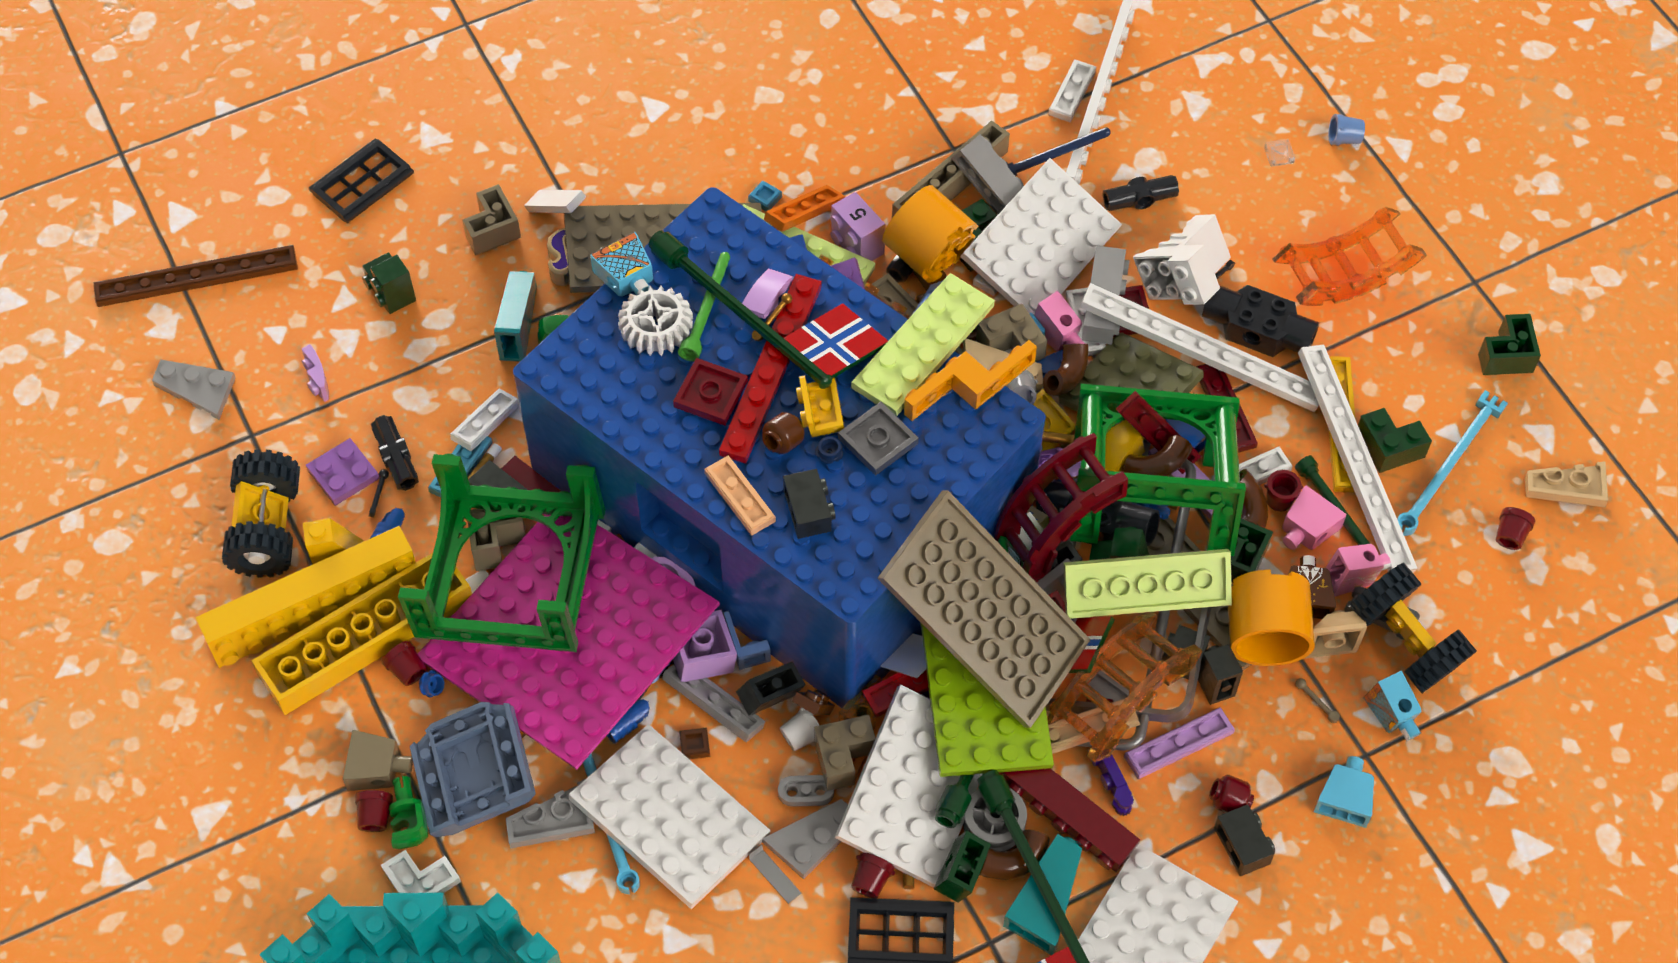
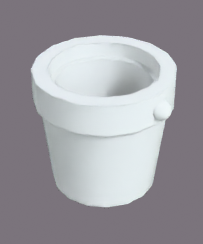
M801 707L795 716L780 727V731L791 749L796 751L814 742V727L819 726V723L811 712Z

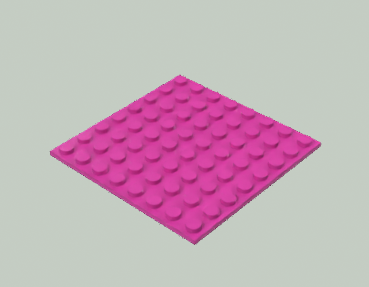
M559 516L555 524L558 526L565 525L570 522L572 517ZM537 522L451 618L542 626L536 610L538 600L556 601L564 562L563 547L556 534L547 526ZM597 524L575 629L578 639L577 652L430 639L418 655L424 664L477 701L490 702L496 705H504L503 703L511 704L515 710L519 730L577 770L720 603ZM570 531L564 533V536L571 537Z

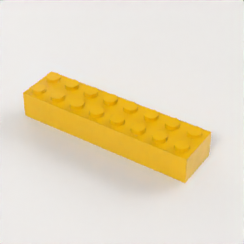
M397 526L195 618L218 667L229 666L236 663L238 659L249 654H256L262 651L264 647L275 642L285 641L289 636L307 628L413 565L416 561L400 526Z
M433 553L251 660L257 675L284 715H287L383 657L396 645L414 638L398 599L400 587L425 588ZM455 567L444 618L454 614L472 595L470 585L457 567Z

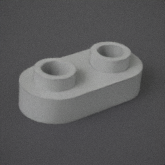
M823 775L788 776L782 779L778 785V797L787 806H822L828 804L833 799L834 790L827 791ZM791 790L797 792L795 796H789L787 793ZM817 790H823L825 791V794L820 796L817 795L815 792Z

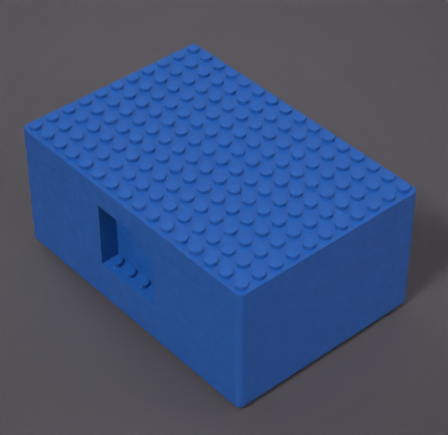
M711 187L705 190L663 229L664 232H670L688 248V258L710 277H712L720 254L728 252L730 260L720 285L741 303H743L748 292L766 270L772 269L792 276V281L795 274L822 281V288L806 324L843 303L889 341L908 320L717 188ZM647 244L644 250L651 262L653 280L648 284L653 290H658L662 286L664 291L672 288L675 295L681 293L683 300H687L690 305L694 325L707 289L681 267L670 269L652 254L651 248ZM604 284L513 368L532 469L559 490L571 493L566 477L568 465L595 467L606 510L604 519L598 520L611 527L613 535L620 533L624 541L632 547L640 543L657 557H665L688 572L694 580L695 587L719 601L720 605L715 611L722 610V613L729 611L736 629L752 641L767 640L770 654L784 665L793 661L802 679L815 689L828 695L829 699L843 710L853 711L864 700L862 691L879 683L890 671V669L881 667V665L912 634L922 636L921 622L877 579L941 491L949 490L994 538L998 520L1008 501L1022 485L1023 479L1038 469L1046 418L1045 413L1006 386L976 410L952 389L913 421L904 415V409L898 414L897 417L919 438L918 444L875 476L841 441L843 456L839 461L826 464L821 461V458L816 456L815 449L820 440L825 437L838 439V432L811 437L809 427L804 428L803 441L790 452L778 454L766 448L762 440V430L765 423L782 412L791 413L801 420L800 411H804L805 408L804 403L799 404L796 388L801 387L799 377L805 376L807 383L816 382L790 360L747 463L732 460L776 517L775 523L751 536L704 472L705 468L724 458L719 456V448L746 387L726 425L674 408L673 401L694 362L681 358L678 354L679 347L675 345L673 353L666 349L662 356L658 351H653L652 355L649 356L647 350L639 354L637 347L630 348L628 341H624L619 330L618 314L619 310H622L623 301H628L630 294H636L632 291L625 296H618L610 287ZM782 295L778 297V305L782 301ZM715 298L700 338L702 352L699 359L747 375L749 382L767 340L763 338L759 342L755 341L752 338L754 329L719 299ZM769 314L765 319H760L765 322L771 314ZM653 316V318H654V320H655V324L658 325V322L656 321V317ZM776 318L772 321L769 327H773ZM954 351L936 373L945 368L951 358L959 357L960 355ZM878 352L835 377L844 427H847L877 405L853 390L851 382ZM817 469L820 479L825 478L828 495L825 497L827 503L832 502L836 519L832 520L831 532L798 539L784 494L783 476Z

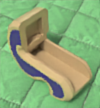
M565 228L556 230L548 238L547 249L550 259L548 268L551 281L556 285L566 286L569 285Z

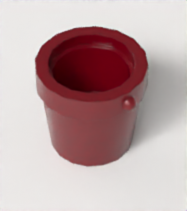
M1288 470L1273 472L1269 476L1267 484L1264 485L1267 489V504L1270 508L1279 512L1288 510L1299 496L1301 489H1303L1300 478Z
M1506 507L1501 512L1495 540L1504 548L1519 550L1529 532L1532 531L1536 520L1525 510Z
M404 641L396 645L382 660L384 667L390 670L405 686L417 682L427 671L425 664L411 641Z
M379 790L357 792L355 803L357 805L358 829L365 832L385 831L389 818V806L393 803V795Z
M860 853V855L856 856L858 865L851 888L866 897L878 898L888 878L895 875L894 866L876 855Z

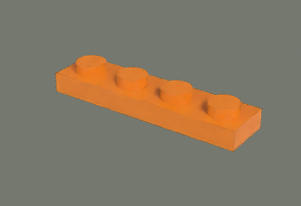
M825 185L766 211L764 221L783 232L830 211L831 205L844 199L845 196L832 187Z

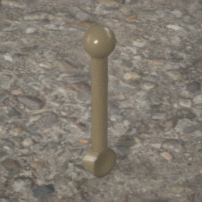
M1303 678L1297 679L1296 687L1303 689L1323 709L1331 723H1337L1340 718L1339 713L1331 711L1306 685V681Z

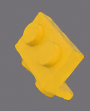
M805 376L799 377L801 387H797L796 392L799 404L804 403L805 408L804 411H800L803 428L809 427L811 437L836 433L844 429L835 378L832 379V383L828 388L820 389L817 382L807 383Z

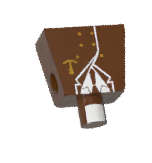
M1302 556L1300 558V566H1291L1289 573L1291 571L1298 573L1309 581L1313 618L1323 619L1327 614L1334 612L1336 608L1330 571L1327 568L1316 567V558L1314 556Z

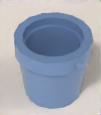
M1334 114L1332 116L1328 131L1331 145L1339 146L1340 144L1362 143L1365 134L1364 120L1347 117L1342 114Z

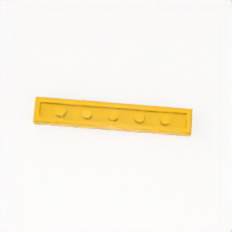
M1329 356L1355 417L1350 357ZM1329 430L1333 492H1355Z

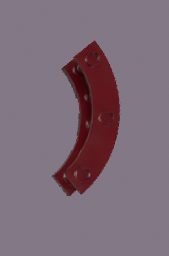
M1095 433L1085 437H1078L1072 444L1056 453L1032 474L1026 476L1022 481V485L1008 501L998 520L994 539L998 541L1000 536L1008 539L1024 562L1023 569L1036 583L1051 572L1053 562L1058 554L1055 549L1061 540L1067 541L1082 525L1079 521L1091 511L1096 514L1127 495L1128 478L1124 472L1109 475L1094 455L1097 440ZM1083 459L1100 481V483L1086 492L1081 491L1067 471V469ZM1057 477L1073 497L1072 502L1060 513L1043 491ZM1035 499L1050 518L1049 524L1041 534L1026 514ZM1021 526L1032 541L1030 551L1018 536L1020 535Z

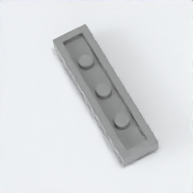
M675 664L664 672L662 680L743 741L748 742L763 729L765 721L756 714L748 716L742 703L710 679L703 678L681 682Z

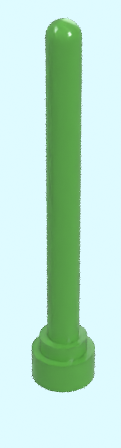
M728 252L720 254L711 277L718 284H721L730 260ZM706 290L690 336L682 340L678 349L679 356L687 361L694 362L696 358L700 357L702 352L700 338L716 298L708 290Z

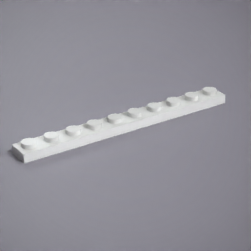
M1133 0L1122 1L1077 138L1092 133L1093 129H1098L1101 115H1098L1099 111H1104L1107 100L1104 94L1110 93L1112 86L1110 76H1115L1118 62H1115L1116 58L1121 59L1124 45L1121 42L1127 40L1129 33L1127 24H1132L1135 10H1131ZM1093 143L1076 149L1072 153L1066 173L1078 184H1080L1083 170L1080 169L1081 165L1086 166L1089 151H1086L1087 147H1092Z
M1092 283L1089 284L1080 308L1312 412H1315L1318 408V401L1308 380Z
M1324 345L1301 347L1298 355L1380 554L1386 553L1390 558L1391 566L1387 571L1389 572L1404 562L1414 573L1417 570L1416 563Z

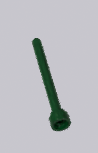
M1312 455L1301 459L1295 465V469L1300 476L1310 479L1323 498L1347 514L1343 525L1358 545L1370 544L1318 474V463Z

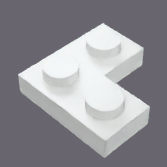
M406 850L381 865L382 870L398 893H445L461 882L460 877L445 856L422 871L418 869Z

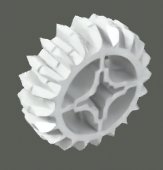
M649 286L646 292L639 289L637 296L630 294L628 301H623L622 310H619L618 314L619 330L624 341H628L630 348L637 347L639 354L647 350L649 356L652 355L653 351H658L662 356L666 349L673 353L674 345L680 347L682 340L690 336L689 332L693 328V313L688 301L683 300L681 293L675 295L672 288L664 291L662 286L658 290H653ZM653 316L656 317V321L658 322V325L655 324V320H654Z

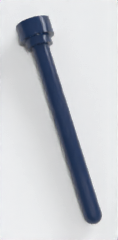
M1107 127L1018 163H1007L1008 168L1016 177L1018 176L1017 173L1044 163L1049 158L1054 159L1106 138L1111 134V131Z

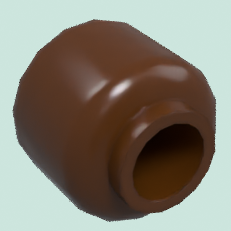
M788 412L776 415L765 423L762 430L764 445L768 450L778 454L790 452L804 439V428L801 420Z

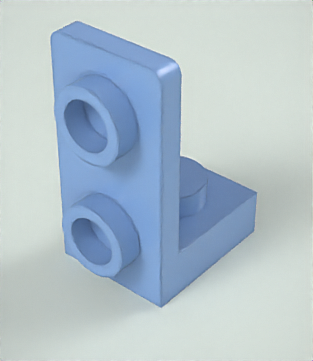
M729 611L723 612L737 652L736 662L739 670L770 662L771 656L768 641H751L741 647Z

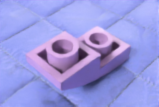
M772 269L766 270L750 289L742 304L759 318L765 319L778 306V297L790 288L792 276Z
M309 344L302 348L304 356L302 363L307 370L309 378L307 386L314 396L319 395L326 402L329 400V389L325 373L317 353Z

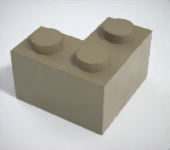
M498 184L477 192L480 213L462 220L466 238L474 254L478 255L521 238L518 219L500 185Z
M1022 303L983 319L977 325L976 340L978 343L1006 351L1012 350L1018 345L1022 346L1030 340L1037 346L1035 362L1045 358L1047 339Z
M473 509L470 510V514L476 519H481L485 516V510ZM512 517L493 521L481 527L470 536L471 551L476 571L496 568L502 562L500 547L518 544L525 537L523 518Z
M869 715L814 727V743L827 791L855 785V769L852 759L868 756L875 741Z

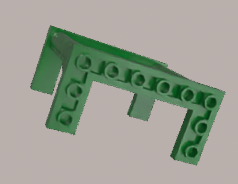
M1081 384L1074 440L1078 437H1085L1095 433L1097 440L1094 455L1104 469L1106 435L1115 424L1126 420L1116 408L1134 391L1143 397L1164 419L1185 422L1206 436L1202 464L1203 466L1214 467L1215 481L1124 472L1128 478L1127 495L1117 501L1211 509L1213 511L1206 549L1207 551L1229 549L1231 556H1234L1246 492L1245 483H1240L1236 431L1240 405L1239 398ZM1083 459L1080 461L1077 485L1082 492H1086L1100 483V481ZM1107 471L1109 475H1115L1119 473L1114 471ZM1102 510L1096 514L1091 511L1079 521L1082 525L1071 535L1070 541L1097 544Z
M434 454L432 466L441 489V510L437 539L425 588L400 587L398 599L414 637L577 652L578 639L575 629L598 519H604L606 511L595 467L568 465L566 477L571 493L566 491L546 492L541 489L522 490L515 487L498 488L490 485H470L461 456ZM471 508L484 509L485 516L481 519H476L471 516L470 510ZM559 516L572 517L570 522L565 525L558 526L555 524ZM521 517L540 522L556 534L563 547L564 562L556 601L538 600L536 610L542 626L444 618L459 553L465 542L474 532L486 524L499 519ZM464 519H466V521H467L469 524H471L470 527L464 528V526L466 525V522L464 521ZM570 531L571 537L564 536V533Z

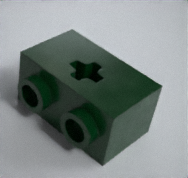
M967 830L957 837L939 874L934 890L958 903L973 892L991 844Z

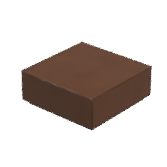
M707 728L679 731L681 751L688 759L710 757Z

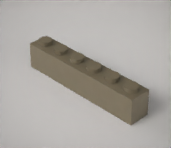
M991 120L893 203L892 218L910 197L929 185H933L951 201L971 184L951 158L980 134L991 143L993 150L1001 158L1008 152L1010 133Z

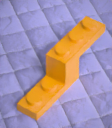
M1030 340L1022 346H1016L1002 362H996L989 371L966 351L959 357L951 358L945 368L938 373L931 374L925 384L918 389L911 390L905 397L904 415L913 421L952 389L975 410L978 409L1035 362L1037 346Z

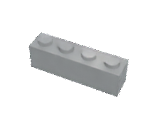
M981 134L951 158L997 215L1024 187L1023 182L1018 177H1015L1008 168L1006 161L997 155L991 143Z
M1096 245L1090 283L1118 296L1125 295L1127 280H1123L1122 275H1128L1130 260H1125L1126 249ZM1086 310L1082 340L1112 345L1113 335H1119L1120 325Z

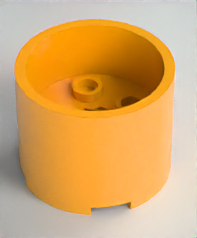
M929 185L916 192L896 212L884 231L882 241L925 281L930 283L942 277L943 273L940 271L947 269L952 263L955 265L961 259L960 256L973 243L976 237L973 234V230H976L979 226L937 188Z
M1271 569L1249 572L1233 580L1234 585L1231 586L1232 605H1228L1230 647L1236 659L1253 665L1277 666L1297 662L1313 652L1315 640L1310 583L1304 576L1292 571L1288 575L1271 574Z

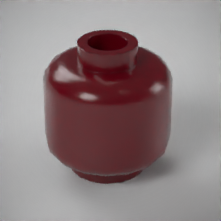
M1225 775L1221 779L1217 778L1211 787L1209 795L1210 799L1213 800V806L1225 813L1245 805H1249L1251 808L1254 801L1250 784L1231 775Z

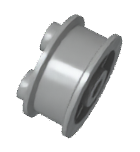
M1010 788L1015 797L1011 810L1023 832L1027 821L1026 805L1020 795ZM979 790L974 791L971 794L972 800L964 815V832L967 830L991 844L990 848L997 851L1005 852L1015 847L1016 844L1002 816L997 815L996 812L990 813Z

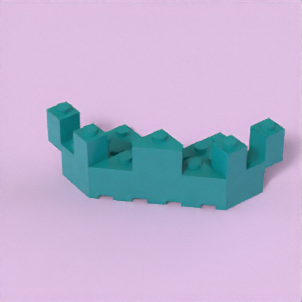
M498 892L484 905L450 906L447 904L444 893H384L383 906H341L328 894L306 913L312 927L292 944L282 934L259 954L264 963H561L558 951L539 932L532 936L521 925L518 912Z

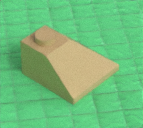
M1338 610L1327 614L1313 627L1315 648L1306 658L1356 653L1367 629L1366 622L1355 611L1345 612Z

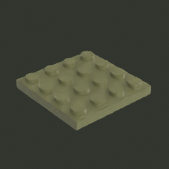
M1119 333V335L1113 338L1112 345L1107 344L1088 364L1083 379L1075 389L1058 397L1060 404L1077 411L1081 384L1190 393L1204 376L1203 370L1127 334Z

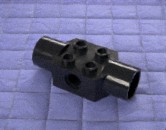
M1246 285L1238 291L1220 286V289L1205 303L1202 317L1223 324L1226 340L1271 357L1276 356L1286 348L1299 352L1301 347L1312 346L1320 322L1298 315L1295 302L1250 285Z
M1053 481L1043 490L1059 513L1072 502L1073 497L1063 483ZM1037 501L1036 509L1045 513V511ZM1115 501L1102 509L1098 541H1113L1115 528L1134 527L1143 529L1146 544L1150 546L1158 532L1160 512L1157 509L1135 504L1134 502Z

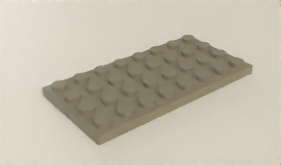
M739 203L742 206L745 204L762 212L761 203ZM690 204L578 206L572 213H564L570 293L596 292L605 284L592 271L591 254L633 232H636L644 248L657 231L663 230Z
M949 490L941 491L877 578L1027 728L1032 727L1090 642V638Z

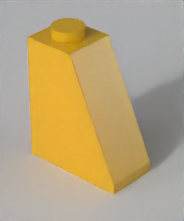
M1127 420L1112 427L1106 435V471L1122 472L1128 455L1142 456L1145 452L1143 445L1145 438Z
M331 518L303 523L305 546L312 565L364 542V540Z

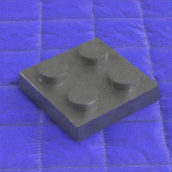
M879 402L838 432V439L875 476L915 447L919 441V438L882 402Z

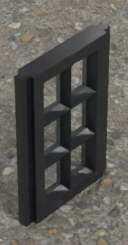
M375 138L311 185L309 191L340 219L349 223L414 174V170L384 143ZM378 152L386 158L373 169L364 164ZM390 162L398 168L385 179L380 178L376 174ZM360 166L367 173L351 184L345 177ZM371 176L379 182L365 194L357 189L359 185ZM339 181L347 186L346 189L334 198L325 193ZM353 191L359 198L344 209L337 202Z
M850 898L848 963H953L954 902ZM860 914L883 915V930L860 929ZM890 915L914 916L913 931L889 930ZM920 917H942L943 933L920 932ZM859 934L882 935V951L859 950ZM889 936L913 937V952L889 951ZM919 937L943 938V953H920Z

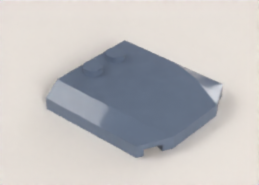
M477 703L431 723L425 730L427 734L417 744L415 742L411 744L410 751L430 835L434 837L454 835L522 806L535 796L536 792L515 710L511 704Z

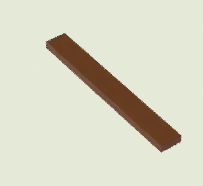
M294 245L93 282L97 307L297 270Z

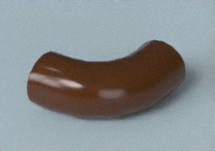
M1063 344V357L1059 369L1048 371L1043 378V388L1048 395L1059 396L1073 391L1081 382L1087 368L1088 344Z
M1170 436L1163 448L1154 454L1147 456L1128 455L1123 472L1169 476L1177 471L1189 457L1192 445L1181 436Z
M1243 469L1239 472L1240 483H1245L1246 492L1241 518L1265 528L1268 520L1266 498L1261 486L1247 469Z
M1024 830L1023 834L1039 863L1048 849L1050 838L1035 830ZM1017 846L1005 852L989 848L980 875L987 878L1009 880L1024 876L1030 871Z

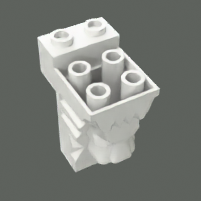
M1215 214L1195 215L1187 222L1182 233L1173 234L1170 236L1169 241L1160 242L1157 249H1149L1133 256L1149 300L1182 299L1184 305L1205 304L1220 289L1215 273L1231 258Z

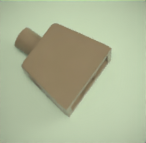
M352 730L343 775L344 784L348 791L390 788L393 786L392 781L395 779L396 772L411 773L413 766L412 756H399L397 742L393 739Z

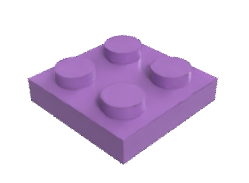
M351 438L306 464L308 472L335 506L380 479L378 472Z

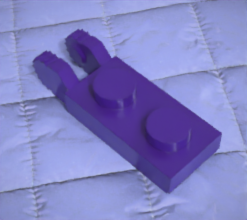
M1090 747V751H1088L1089 758L1093 766L1099 767L1102 773L1100 777L1104 788L1107 791L1111 790L1114 796L1112 806L1116 809L1115 812L1120 814V816H1127L1132 810L1134 799L1110 749Z

